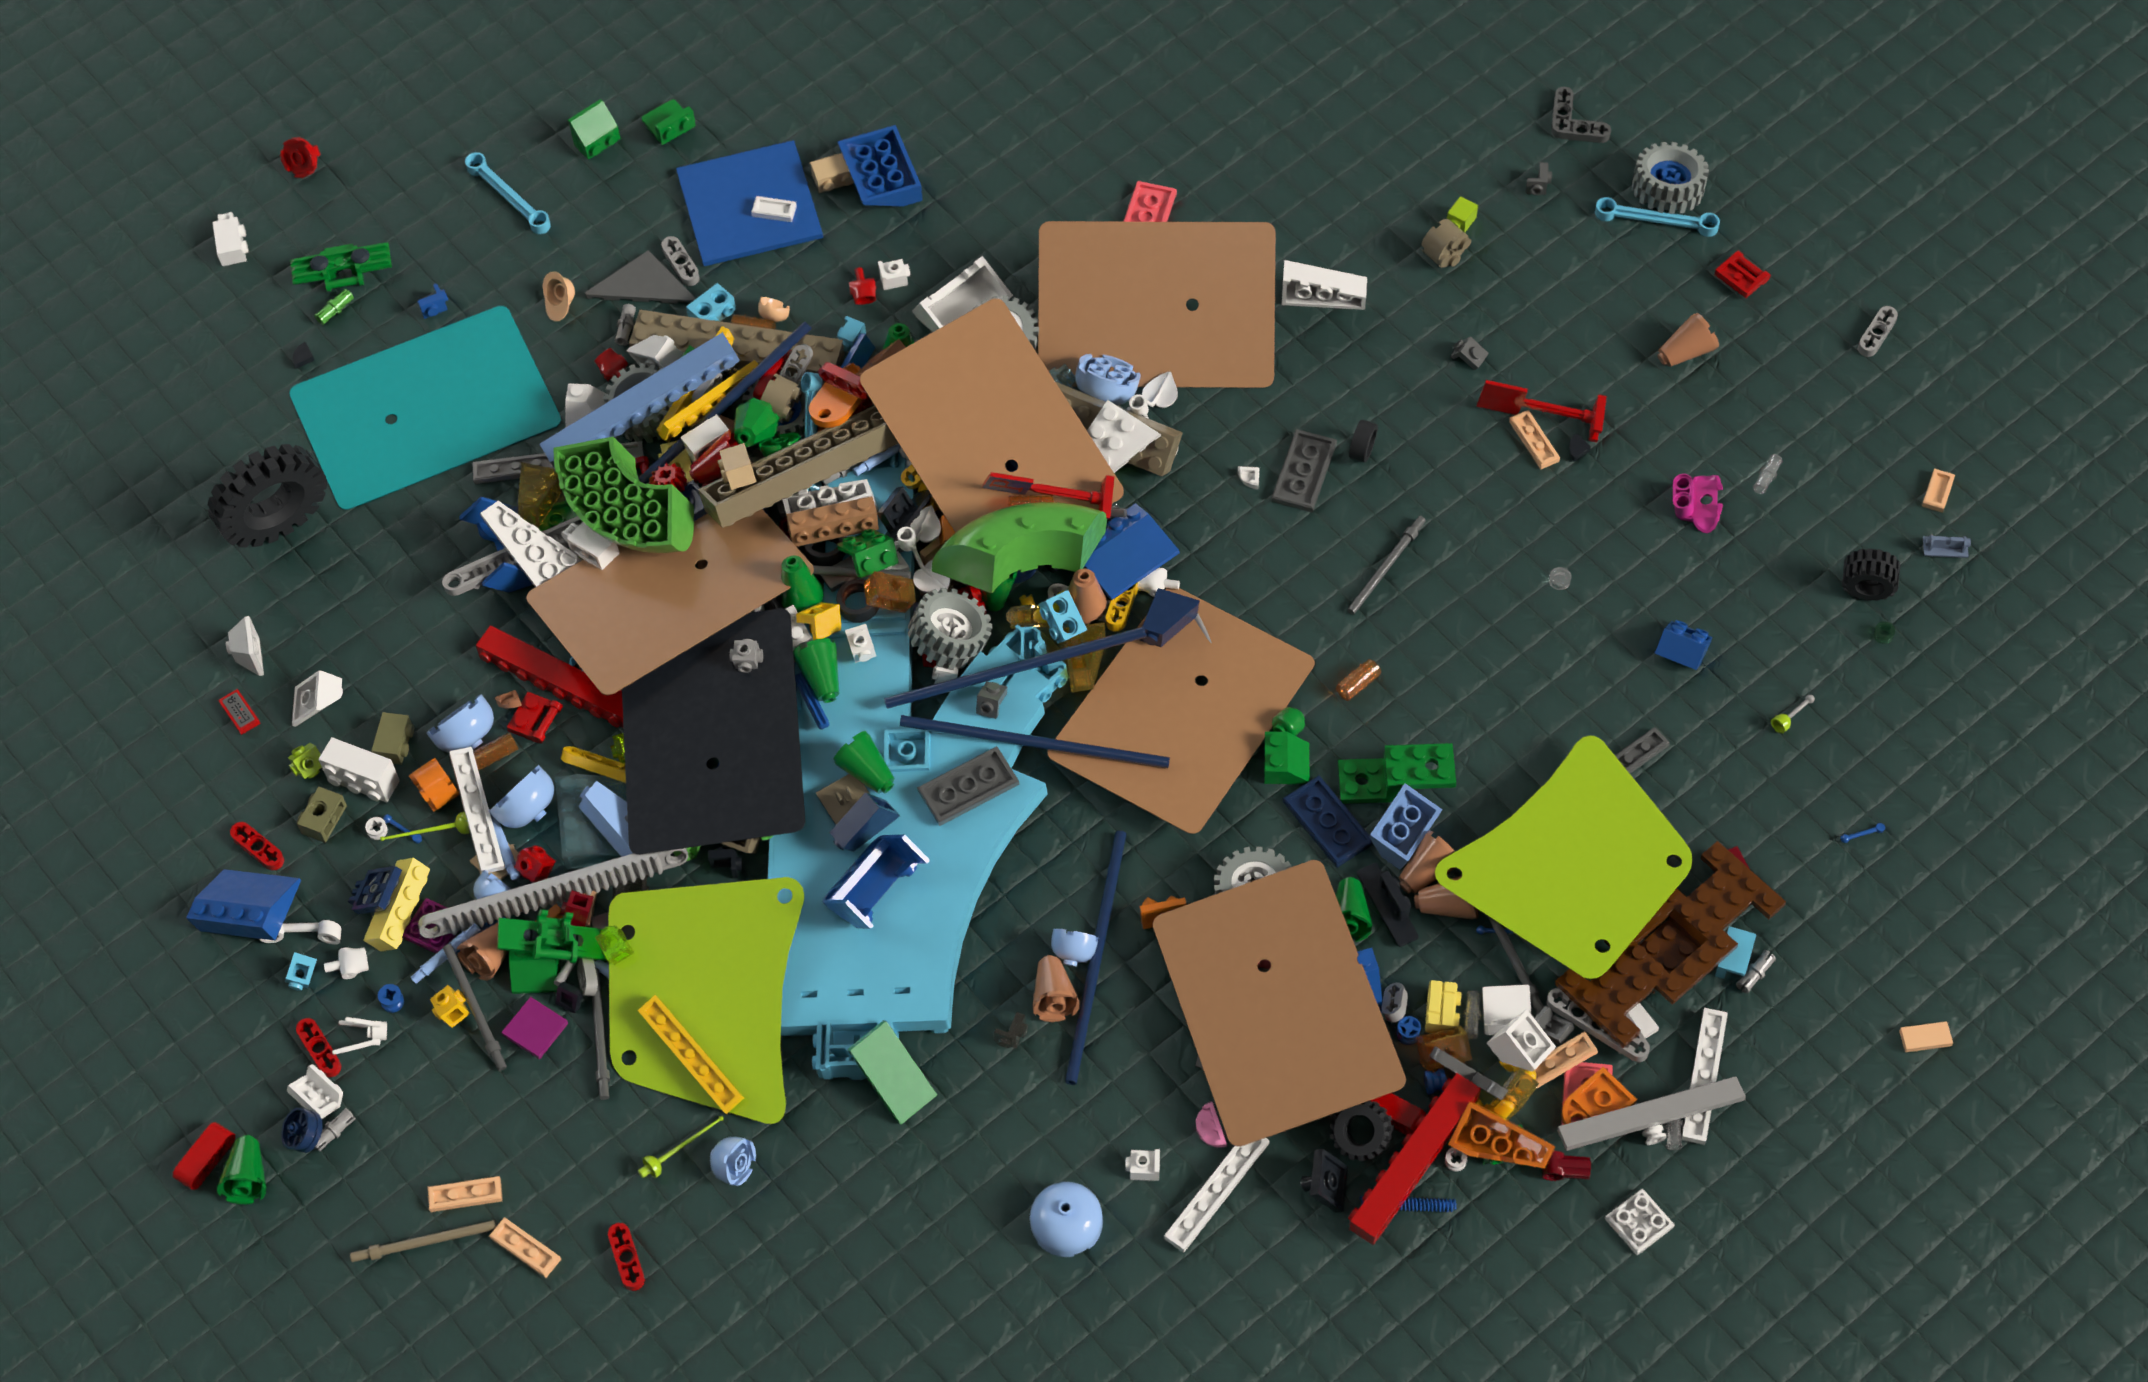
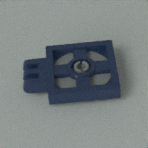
M397 866L368 870L365 879L356 882L355 887L357 889H353L351 893L353 897H350L348 903L353 905L351 910L357 914L384 911L391 902V895L399 883L402 870Z

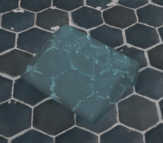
M574 774L555 777L562 857L566 869L592 866L621 857L581 811L579 805L582 801L580 795L587 786L591 788L596 781L627 802L626 783L607 776Z

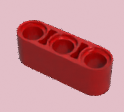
M1392 1093L1370 1100L1379 1103L1380 1107H1384L1387 1110V1115H1390L1392 1118L1390 1121L1391 1126L1394 1125V1129L1405 1135H1408V1133L1413 1134L1417 1129L1415 1125L1422 1114L1427 1115L1419 1107Z
M212 1122L175 1167L172 1175L173 1178L192 1190L197 1189L230 1149L236 1135L217 1122Z

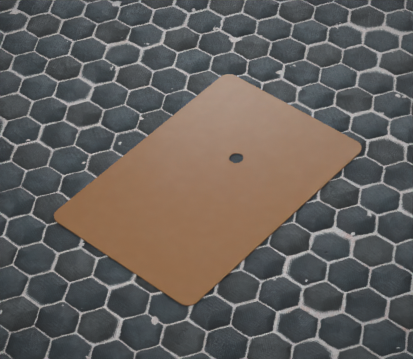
M1048 221L1043 223L1039 229L1038 356L1054 381L1068 387H1077L1075 380L1079 359L1086 354H1091L1092 357L1102 358L1103 354L1109 355L1133 365L1132 370L1141 375L1138 387H1145L1151 380L1169 371L1172 373L1176 387L1265 388L1270 386L1274 380L1275 228L1267 222ZM1191 298L1196 299L1199 303L1195 311H1190L1186 307V302Z
M995 298L985 302L861 374V385L955 533L983 515L1014 505L1060 502L1086 506L1097 510L1099 508V505L1090 504L1088 501L1039 494L1033 491H1027L1025 495L982 488L990 472L1034 479L1033 484H1044L1087 492H1100L1101 481L1106 475L1114 476L1112 504L1123 496V486L1006 304L1000 299ZM1008 460H1014L1017 462L1018 468L1014 472H1009L1005 468V463Z
M763 509L755 512L752 516L736 521L731 526L723 528L709 514H706L694 521L692 542L686 551L649 553L617 545L620 553L603 570L583 559L529 591L526 598L528 603L602 694L611 695L790 589L791 587L786 586L781 580V565L785 558L793 555L801 557L810 569L811 575L814 572V567ZM700 560L708 562L707 567L704 569H697L695 564Z
M1167 588L1165 590L1200 600L1198 614L1212 643L1206 638L1195 619L1162 647L1148 645L1140 641V639L1125 643L1056 739L1170 757L1169 767L1162 768L1048 750L1047 753L1052 761L1177 828L1194 834L1201 831L1264 740L1265 732H1269L1273 727V717L1287 707L1313 669L1315 662L1307 653L1180 588ZM1145 616V618L1142 620V622L1139 624V626H1138L1137 628H1140V627L1143 626L1144 621H1145V619H1146V616ZM1197 676H1205L1208 679V683L1205 686H1199L1195 683V678Z
M1311 860L1160 914L1154 919L1153 928L1228 1140L1234 1146H1244L1398 1091L1405 1085L1406 1077L1363 965L1358 963V952L1325 867L1320 861ZM1261 960H1268L1271 963V968L1267 972H1261L1257 968L1258 963Z

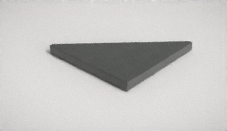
M649 250L585 292L587 299L598 297L604 298V300L620 301V299H632L638 302H649V300L674 304H678V302L692 303L696 300Z

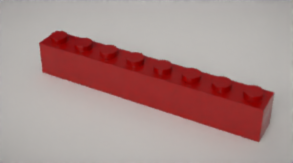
M491 625L476 644L479 657L484 662H492L502 671H510L520 680H528L534 683L540 690L546 689L552 692L558 699H566L576 708H584L593 716L608 720L614 727L620 726L624 728L622 690L611 695L602 694L584 671Z
M1456 1073L1453 1079L1448 1078L1442 1087L1443 1093L1441 1096H1435L1428 1107L1431 1110L1426 1116L1424 1114L1421 1115L1415 1125L1417 1127L1413 1134L1408 1133L1402 1143L1404 1145L1400 1153L1396 1151L1389 1161L1390 1167L1387 1171L1382 1170L1375 1181L1377 1185L1373 1190L1370 1188L1367 1190L1362 1198V1201H1364L1360 1208L1355 1207L1348 1218L1350 1220L1349 1230L1370 1244H1375L1450 1139L1468 1103H1475L1479 1098L1481 1088L1460 1074Z

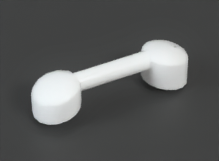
M322 920L317 923H283L276 941L260 940L264 943H276L284 938V933L318 932L317 936L321 941L336 945L340 943L341 926L330 920Z

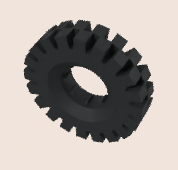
M281 444L280 448L277 449L274 445L265 448L263 456H261L259 451L248 455L250 463L245 464L240 460L233 465L236 471L235 474L226 471L220 478L223 484H215L211 491L213 497L208 499L207 505L210 508L208 509V514L228 543L232 545L237 544L238 547L245 548L249 544L252 547L262 546L266 539L270 544L279 540V532L282 531L287 536L294 532L292 527L294 523L302 526L309 520L305 513L314 514L319 508L316 502L323 501L326 493L324 490L327 489V481L324 472L313 456L307 450H304L303 447ZM282 483L279 489L266 500L250 504L252 499L266 488Z

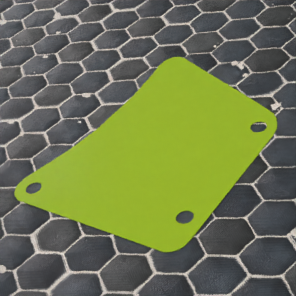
M1590 735L1582 737L1574 745L1552 777L1516 813L1488 834L1442 859L1435 869V876L1440 885L1582 977L1593 979L1602 976L1614 964L1686 878L1692 866V853L1683 838L1604 741ZM1670 855H1677L1681 858L1682 864L1676 868L1670 867L1666 859ZM1453 867L1460 869L1462 877L1459 880L1449 879L1447 876L1448 869ZM1600 939L1608 941L1610 944L1609 951L1605 953L1598 952L1595 949V942Z
M790 877L627 892L617 895L611 901L608 915L610 1056L615 1070L623 1079L646 1088L722 1110L638 1012L647 1001L656 995L744 1097L730 1113L766 1124L777 1123L782 1119L786 1108L780 1050L782 989L789 950L804 902L803 887L797 880ZM784 888L792 892L791 901L785 904L779 902L777 898L778 892ZM626 925H631L635 929V935L630 940H624L620 935L622 927ZM627 1050H632L636 1053L637 1058L632 1065H625L622 1062V1055Z

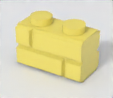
M1429 981L1425 1021L1426 1033L1452 1035L1454 1027H1459L1460 1013H1455L1456 1006L1461 1004V992H1457V983Z

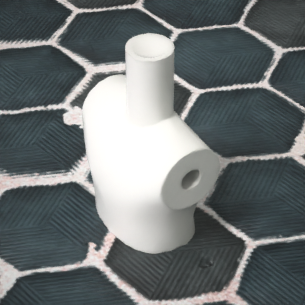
M1159 567L1140 580L1137 587L1138 591L1147 592L1155 597L1158 588L1179 589L1180 581L1167 579V570Z
M365 947L341 948L338 951V961L324 963L325 972L340 970L343 979H352L357 974L368 971Z

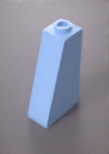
M598 781L591 788L587 786L580 795L582 798L579 805L581 811L621 857L633 854L629 848L628 822L625 820L627 802Z

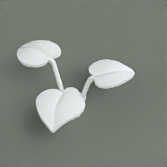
M1169 371L1151 380L1144 387L1142 395L1137 394L1130 398V407L1127 410L1148 418V405L1150 407L1156 405L1160 408L1172 405L1178 395L1172 373Z
M928 506L920 511L919 517L914 519L910 525L911 527L899 529L897 533L898 541L894 542L896 551L898 547L907 552L913 551L921 568L914 573L913 581L917 589L926 593H930L934 589L939 592L940 588L948 589L950 585V578L932 572L933 560L929 561L925 566L923 565L916 548V542L919 540L928 543L937 539L941 533L940 521L933 507ZM892 566L885 568V570H890Z

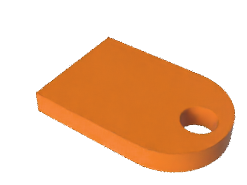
M825 382L809 404L811 420L814 424L824 428L842 425L851 417L863 399ZM824 415H830L827 418H821Z
M1602 1067L1566 1099L1562 1108V1121L1565 1125L1572 1123L1571 1119L1573 1117H1580L1583 1120L1636 1104L1637 1099Z

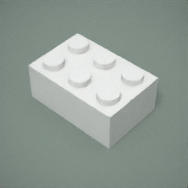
M332 737L319 758L329 783L334 786L342 785L347 787L355 794L363 793L374 801L381 800L387 803L400 781L391 759Z

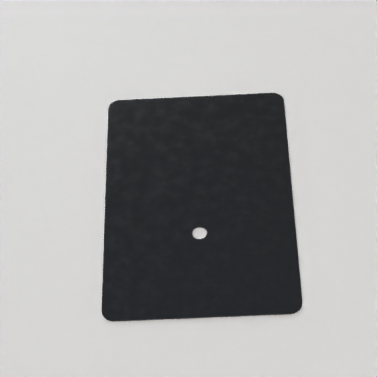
M778 608L748 613L622 688L628 838L631 852L641 855L794 833L804 827L805 807L791 616L786 609ZM751 639L757 641L759 648L763 650V662L758 663L757 669H751L749 673H743L735 669L733 662H730L729 658L730 649L734 648L735 640ZM710 758H717L720 764L716 769L707 768L706 763Z

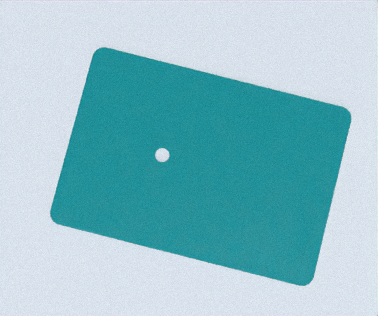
M504 306L491 308L294 385L289 392L336 502L340 508L346 510L553 429L561 422V416L509 309ZM390 414H394L397 416V421L394 424H387L385 418Z

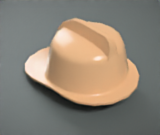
M550 272L545 276L542 285L546 312L551 320L561 321L568 312L575 290L569 279L564 278L558 272Z

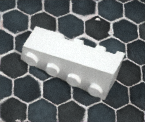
M1284 260L1282 305L1365 310L1367 277Z
M867 479L840 483L838 487L833 488L828 485L821 486L820 490L815 491L803 489L789 498L782 499L786 514L871 496L873 497L876 511H879Z

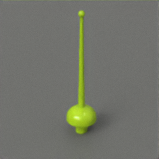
M461 812L456 816L454 823L387 837L382 836L380 840L384 841L391 838L455 827L460 833L469 834V826L465 812Z
M720 1116L719 1119L659 1159L654 1156L642 1158L644 1166L638 1170L639 1175L644 1178L651 1174L654 1178H657L662 1171V1162L716 1123L723 1121L724 1117Z

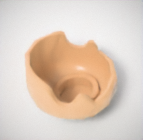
M760 297L758 312L763 319L777 323L787 319L789 306L783 308V302Z

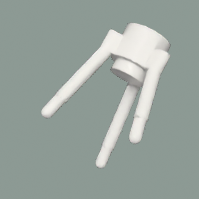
M346 1017L345 1021L340 1020L338 1022L340 1025L367 1028V1038H372V1040L333 1050L332 1054L335 1055L372 1045H380V1040H386L387 1022Z

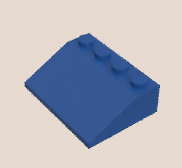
M896 125L838 141L839 148L863 205L906 206L922 201L920 181Z
M1135 503L1127 509L1126 517H1115L1107 522L1105 534L1083 569H1089L1095 574L1103 593L1113 600L1180 552L1154 519Z
M224 869L195 897L186 919L202 932L276 941L301 880L294 877Z

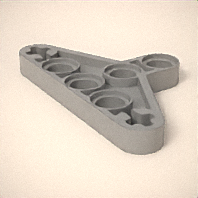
M1554 988L1549 992L1547 1005L1552 1011L1632 1061L1642 1062L1647 1059L1650 1046L1641 1031L1631 1041V1045L1629 1044L1628 1048L1626 1046L1622 1048L1603 1029H1594L1591 1025L1593 1020L1585 1012L1582 1017L1574 1016L1571 1010L1579 1007L1573 1001L1569 1004L1568 1009L1565 1010V1005L1567 1006L1568 1001L1571 999L1559 988ZM1554 998H1562V1001H1559L1558 1003L1554 1002ZM1627 1013L1625 1016L1635 1024L1629 1013ZM1642 1047V1052L1640 1051L1638 1054L1634 1052L1635 1048Z

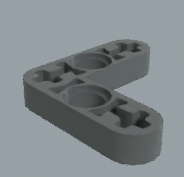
M1569 87L1558 88L1554 99L1552 135L1559 139L1596 143L1607 142L1610 138L1611 127L1604 122L1571 119L1573 91ZM1562 95L1566 96L1565 103L1562 102ZM1565 110L1568 114L1560 115L1557 111ZM1559 123H1563V130H1559ZM1584 128L1586 132L1578 133L1576 129Z
M1436 1046L1429 1055L1432 1059L1465 1077L1500 1100H1503L1508 1091Z

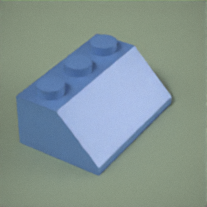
M1404 784L1369 837L1380 856L1400 870L1409 861L1442 809L1407 784Z

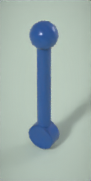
M389 814L383 816L385 823H391L404 833L411 832L394 821ZM420 834L409 835L414 843L422 841Z
M1878 823L1876 827L1851 835L1843 834L1840 839L1843 843H1847L1850 839L1870 833H1883L1885 825Z
M1482 925L1476 929L1480 935L1485 932L1496 933L1494 928H1485ZM1505 929L1506 933H1514L1510 929Z

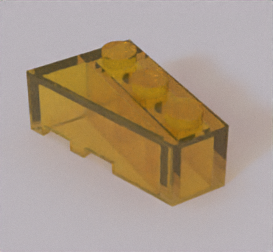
M521 462L518 515L531 525L540 527L562 493L558 474L551 467Z
M1105 623L1085 625L1087 630L1062 642V648L1106 637ZM1069 627L1063 628L1066 633H1069ZM1104 649L1065 660L1071 692L1092 690L1094 688Z

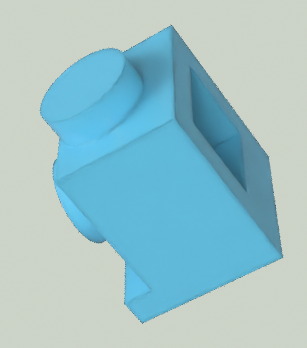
M848 316L845 317V326L839 329L837 338L843 340L844 351L849 352L859 334H866L865 323Z
M294 952L285 980L286 983H289L288 987L298 991H302L303 988L308 989L317 959ZM297 971H302L304 977L298 978L295 974Z

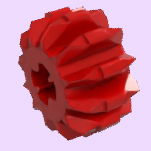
M666 463L664 467L658 466V470L652 471V476L649 478L650 484H673L680 492L685 491L684 487L687 485L683 469L676 466L675 463L672 465Z

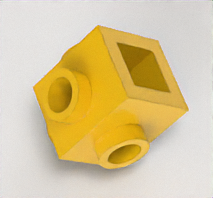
M449 985L430 999L434 1006L432 1009L434 1015L452 1028L470 1014L464 1003L466 1001L464 994L459 989L455 991Z

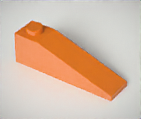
M1474 1102L1468 1103L1448 1144L1468 1156L1540 1168L1546 1167L1555 1149L1554 1145Z

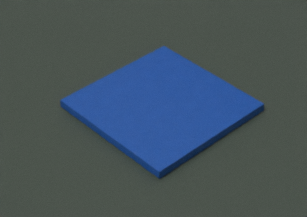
M794 140L676 168L703 266L823 238L822 229ZM756 196L796 202V210L792 222L752 217L751 212Z

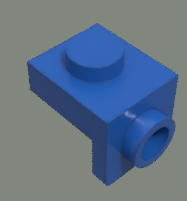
M437 283L433 285L436 294L418 300L424 319L447 310L445 302L448 301V297L444 289H439Z

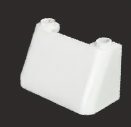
M982 256L936 293L921 301L912 312L927 328L934 332L970 312L976 305L980 306L981 302L985 299L989 301L992 297L997 296L998 299L1003 300V296H1009L1010 299L1013 295Z

